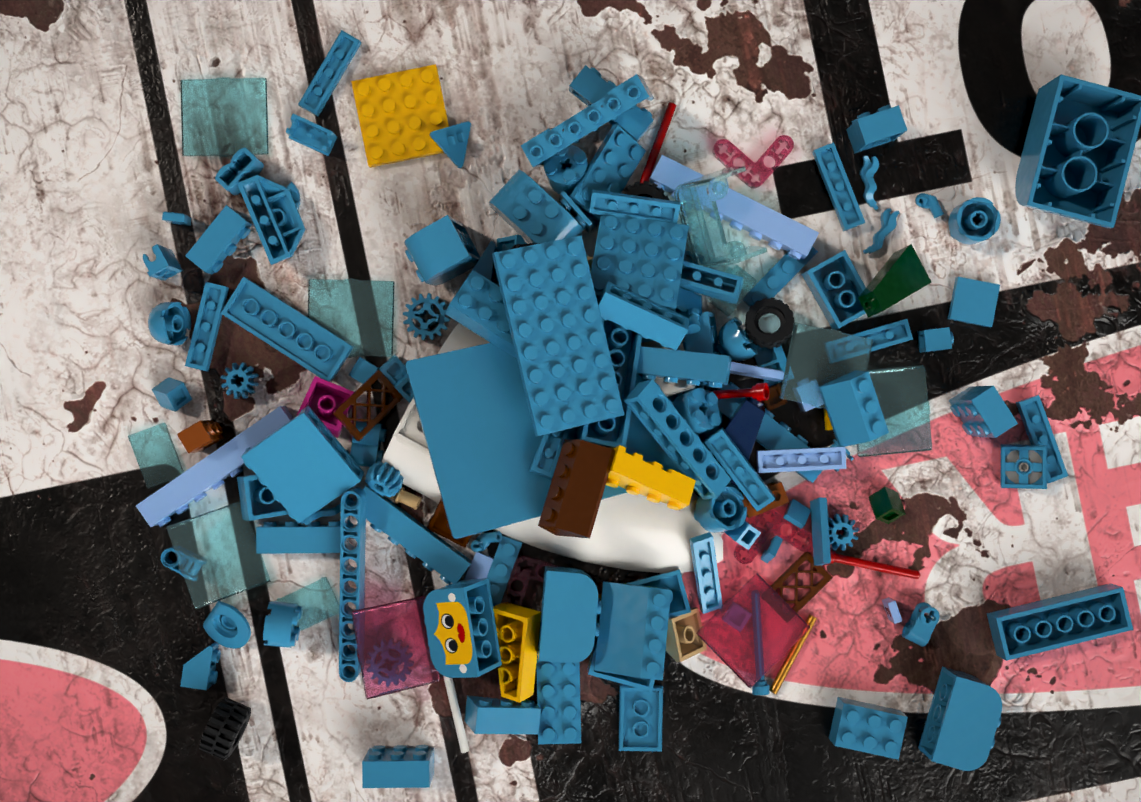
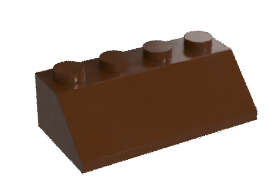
M564 439L538 526L556 536L590 538L615 450L584 440Z

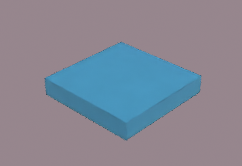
M956 277L948 319L992 327L1000 285Z

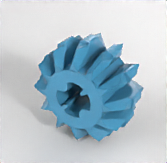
M242 362L240 366L237 363H232V369L229 367L225 368L228 375L221 376V379L226 380V383H223L221 386L222 388H228L226 391L227 395L233 394L235 399H239L240 396L246 399L248 398V392L251 394L255 393L252 386H259L258 382H254V379L258 378L259 375L252 374L254 371L253 366L247 368V364ZM238 376L244 379V382H241L242 385L237 384V379H240Z
M380 461L370 466L365 476V482L369 485L370 489H373L375 493H379L381 496L385 495L389 498L395 496L400 491L404 479L400 471L396 470L394 466Z
M834 514V520L828 517L829 538L832 549L837 550L840 547L842 551H845L846 544L849 547H853L851 540H858V537L853 535V533L859 531L858 527H853L855 520H848V515L845 514L842 517L839 514ZM837 529L843 530V535L836 534Z

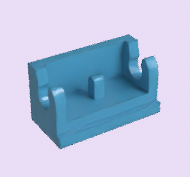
M292 114V126L286 129V133L289 135L288 138L329 156L337 139L334 132Z
M158 244L153 246L152 250L156 255V259L153 262L149 260L146 254H143V261L149 270L147 273L150 277L165 281L183 271L171 249Z

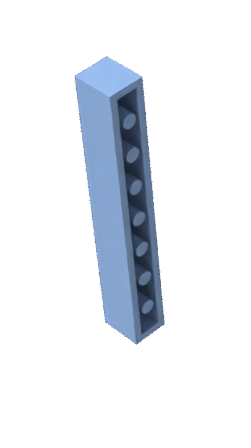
M664 155L661 156L650 177L651 184L655 183L658 185V189L662 188L671 193L674 199L680 202L685 200L691 203L690 206L698 211L705 210L711 213L710 216L718 221L723 219L729 222V225L736 230L741 231V229L750 232V237L759 241L762 238L769 242L768 245L776 250L782 248L788 251V255L796 260L807 257L819 232Z
M279 406L137 504V509L150 527L166 525L171 521L170 516L175 513L179 515L189 509V503L192 501L199 502L207 496L205 492L211 488L216 490L225 484L224 479L228 476L233 478L243 471L241 467L245 465L241 456L246 449L252 448L292 420L293 416L286 406Z

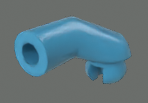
M925 193L917 195L915 199L917 206L930 209L934 219L944 214L935 196Z
M501 532L481 533L472 541L471 549L474 552L480 553L491 543L501 542Z

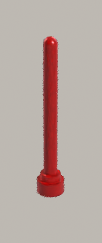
M757 383L752 388L708 391L709 393L714 392L718 399L752 397L757 399V401H767L769 399V386L767 383Z
M830 548L831 564L837 562L913 579H919L921 576L917 570L836 554Z

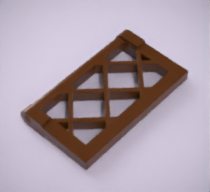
M377 370L333 414L357 441H361L403 399V396L382 372ZM378 380L381 383V390L371 389V385ZM366 391L367 404L356 403V399ZM371 392L381 393V405L371 404ZM385 393H389L394 398L388 405H385ZM349 406H352V418H347L343 413ZM356 406L367 407V419L356 418ZM371 407L381 408V412L372 420ZM356 421L367 422V425L359 431L356 428Z
M805 551L760 596L787 623L833 577L822 566H814L813 557L810 552ZM805 560L810 563V570H798V567ZM792 573H795V585H783V582ZM798 573H810V585H798ZM813 573H820L823 578L813 585ZM777 588H780L779 600H773L770 595ZM783 588H795L794 600H783ZM798 588H810V590L800 600H798ZM782 603H794V606L787 613L782 610Z

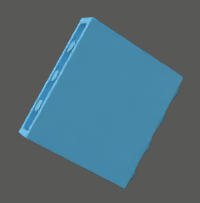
M309 405L302 409L299 415L254 447L247 448L241 456L246 467L254 471L258 476L259 482L267 486L272 492L273 498L280 502L286 508L287 514L298 523H301L358 484L364 475L363 470Z

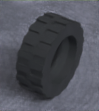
M763 298L760 301H756L753 306H750L749 311L746 313L745 330L748 338L755 345L768 349L777 348L781 344H785L787 339L791 337L794 327L793 312L782 300ZM771 313L780 319V327L776 332L765 333L760 329L758 322L764 314Z

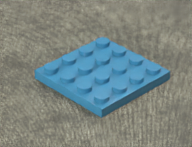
M601 215L591 267V277L596 298H600L609 281L663 307L676 311L689 225Z

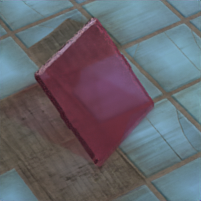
M756 573L732 598L724 602L721 606L722 608L696 634L751 688L775 663H778L786 655L785 653L810 629V626Z
M425 596L352 611L357 643L358 662H360L367 700L439 682V672L431 660L426 625L424 623L423 605Z

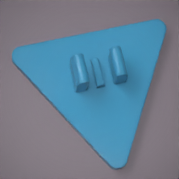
M469 121L430 132V137L457 168H462L464 164L471 127Z

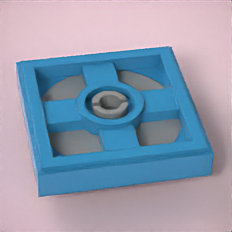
M1001 444L1000 487L1047 489V445Z

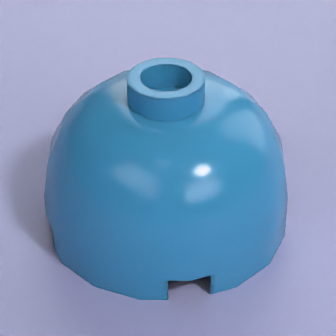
M165 302L155 306L148 318V328L152 337L166 345L183 344L188 336H185L187 329L191 330V316L187 307L182 306L180 302Z
M737 317L732 318L721 327L718 335L720 344L717 347L722 355L730 356L731 360L745 361L758 354L755 351L757 346L748 338L746 330L740 327L743 323Z

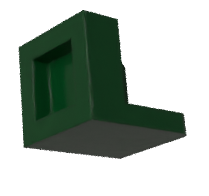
M883 487L869 496V501L877 520L890 524L906 514L898 492L890 488Z

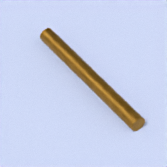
M809 614L770 687L772 693L777 695L815 624L816 617Z

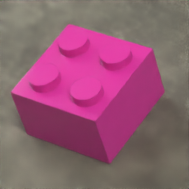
M315 376L297 415L309 405L334 437L338 438L344 425L336 418L333 412L354 392ZM349 406L343 412L346 417H348L352 406Z

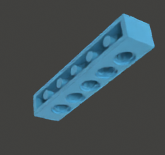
M653 379L639 382L624 399L625 403L681 473L696 480L694 489L703 500L718 498L731 480L725 469L720 466L713 457L712 452L705 447L699 436L690 428L686 419L679 414L673 403L661 391L660 386Z

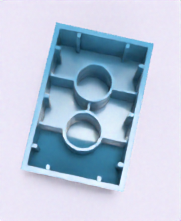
M1059 75L1039 88L1016 176L1015 194L1018 203L1025 207L1097 226L1114 228L1141 125V95L1065 75Z

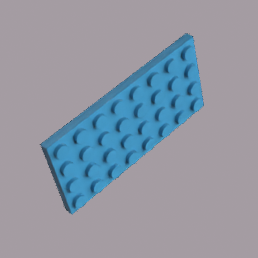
M582 235L494 252L492 257L535 436L625 415Z

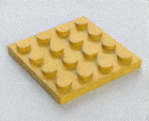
M436 64L351 81L367 162L370 168L444 153L430 137V132L449 127Z

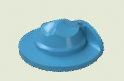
M220 600L203 623L207 634L215 642L227 648H241L251 637L250 625L244 615L235 607Z

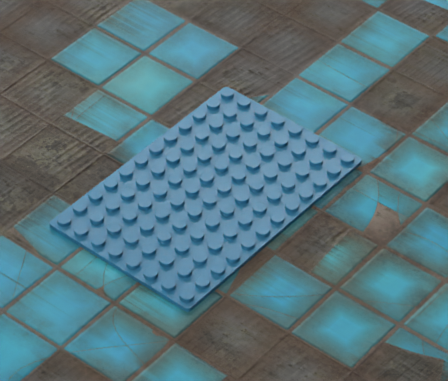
M492 343L407 361L405 364L406 372L452 537L459 539L540 517L552 479L549 480L529 471L542 435L535 436L517 359ZM637 373L635 386L639 382L647 380L642 379V376ZM682 393L667 398L673 403L675 397L681 395ZM631 410L625 452L628 454L636 452L643 455V461L645 462L656 461L662 464L665 471L673 469L681 473ZM578 426L570 428L567 439H576ZM605 485L601 500L627 493L626 489L619 486L613 488Z

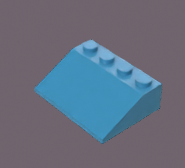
M603 581L602 606L599 616L600 630L599 637L597 636L594 671L663 681L671 589Z

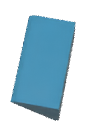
M680 569L626 583L671 589L669 618L691 613Z

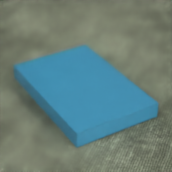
M620 684L619 751L662 752L663 685H653L652 692Z

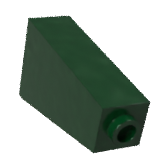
M912 244L893 253L858 297L868 318L886 310L931 283Z

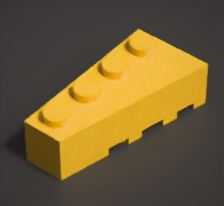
M621 445L613 449L615 454L607 478V486L613 488L622 487L629 494L644 495L647 497V500L654 503H666L667 507L673 510H680L689 506L696 480L673 469L665 471L662 464L656 461L645 462L643 461V455L636 452L628 454L625 452L626 448Z
M503 602L493 606L502 665L498 668L501 697L520 703L534 694L541 612Z

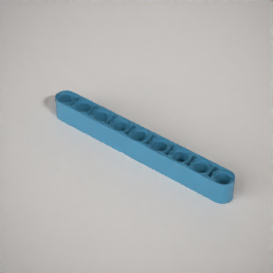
M352 487L341 497L339 676L345 682L354 681L364 667L366 493L360 487ZM350 494H354L357 497V503H353L350 500ZM349 516H354L358 523L356 525L352 524ZM349 537L357 541V546L350 544ZM349 559H353L357 567H352L349 564ZM348 581L355 582L357 588L350 587ZM348 602L354 603L356 609H351ZM348 623L353 624L356 630H351L348 627ZM348 645L354 646L356 651H351ZM347 666H352L355 672H351Z

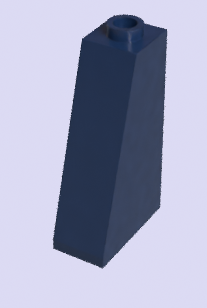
M745 397L723 429L749 461L765 414V407L762 401ZM731 478L730 483H732L733 485H735L736 487H738V486L736 485V483L733 481V479Z

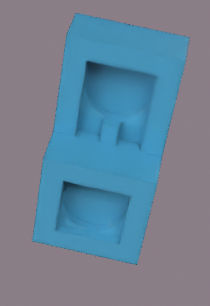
M395 354L379 370L410 403L413 399V393L405 364Z

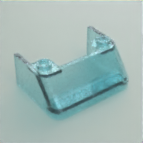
M745 166L727 167L682 183L675 189V201L681 204L679 215L682 225H689L687 244L694 264L712 268L739 263L767 252L766 247H745L739 241L727 243L717 209L716 200L724 198L729 190L727 177L746 171Z

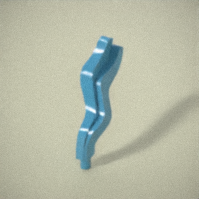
M863 156V167L860 170V176L865 185L863 197L870 207L877 210L879 207L873 198L877 185L873 176L879 168V161L873 156L871 158L872 162H870L868 156Z
M889 208L882 212L881 229L873 235V245L863 250L864 254H871L882 248L884 238L896 228V218L900 213L899 211L890 214L892 210Z
M341 503L333 508L318 510L303 520L301 524L307 525L317 518L338 514L341 511Z

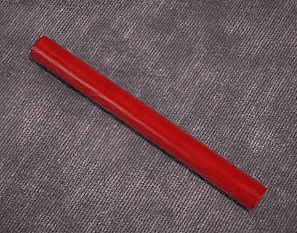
M669 102L640 183H644V181L649 182L677 106L672 102Z

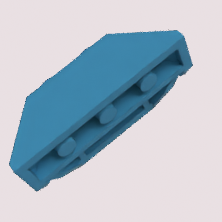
M259 175L238 182L237 185L270 264L273 265L292 257L306 228L290 190Z

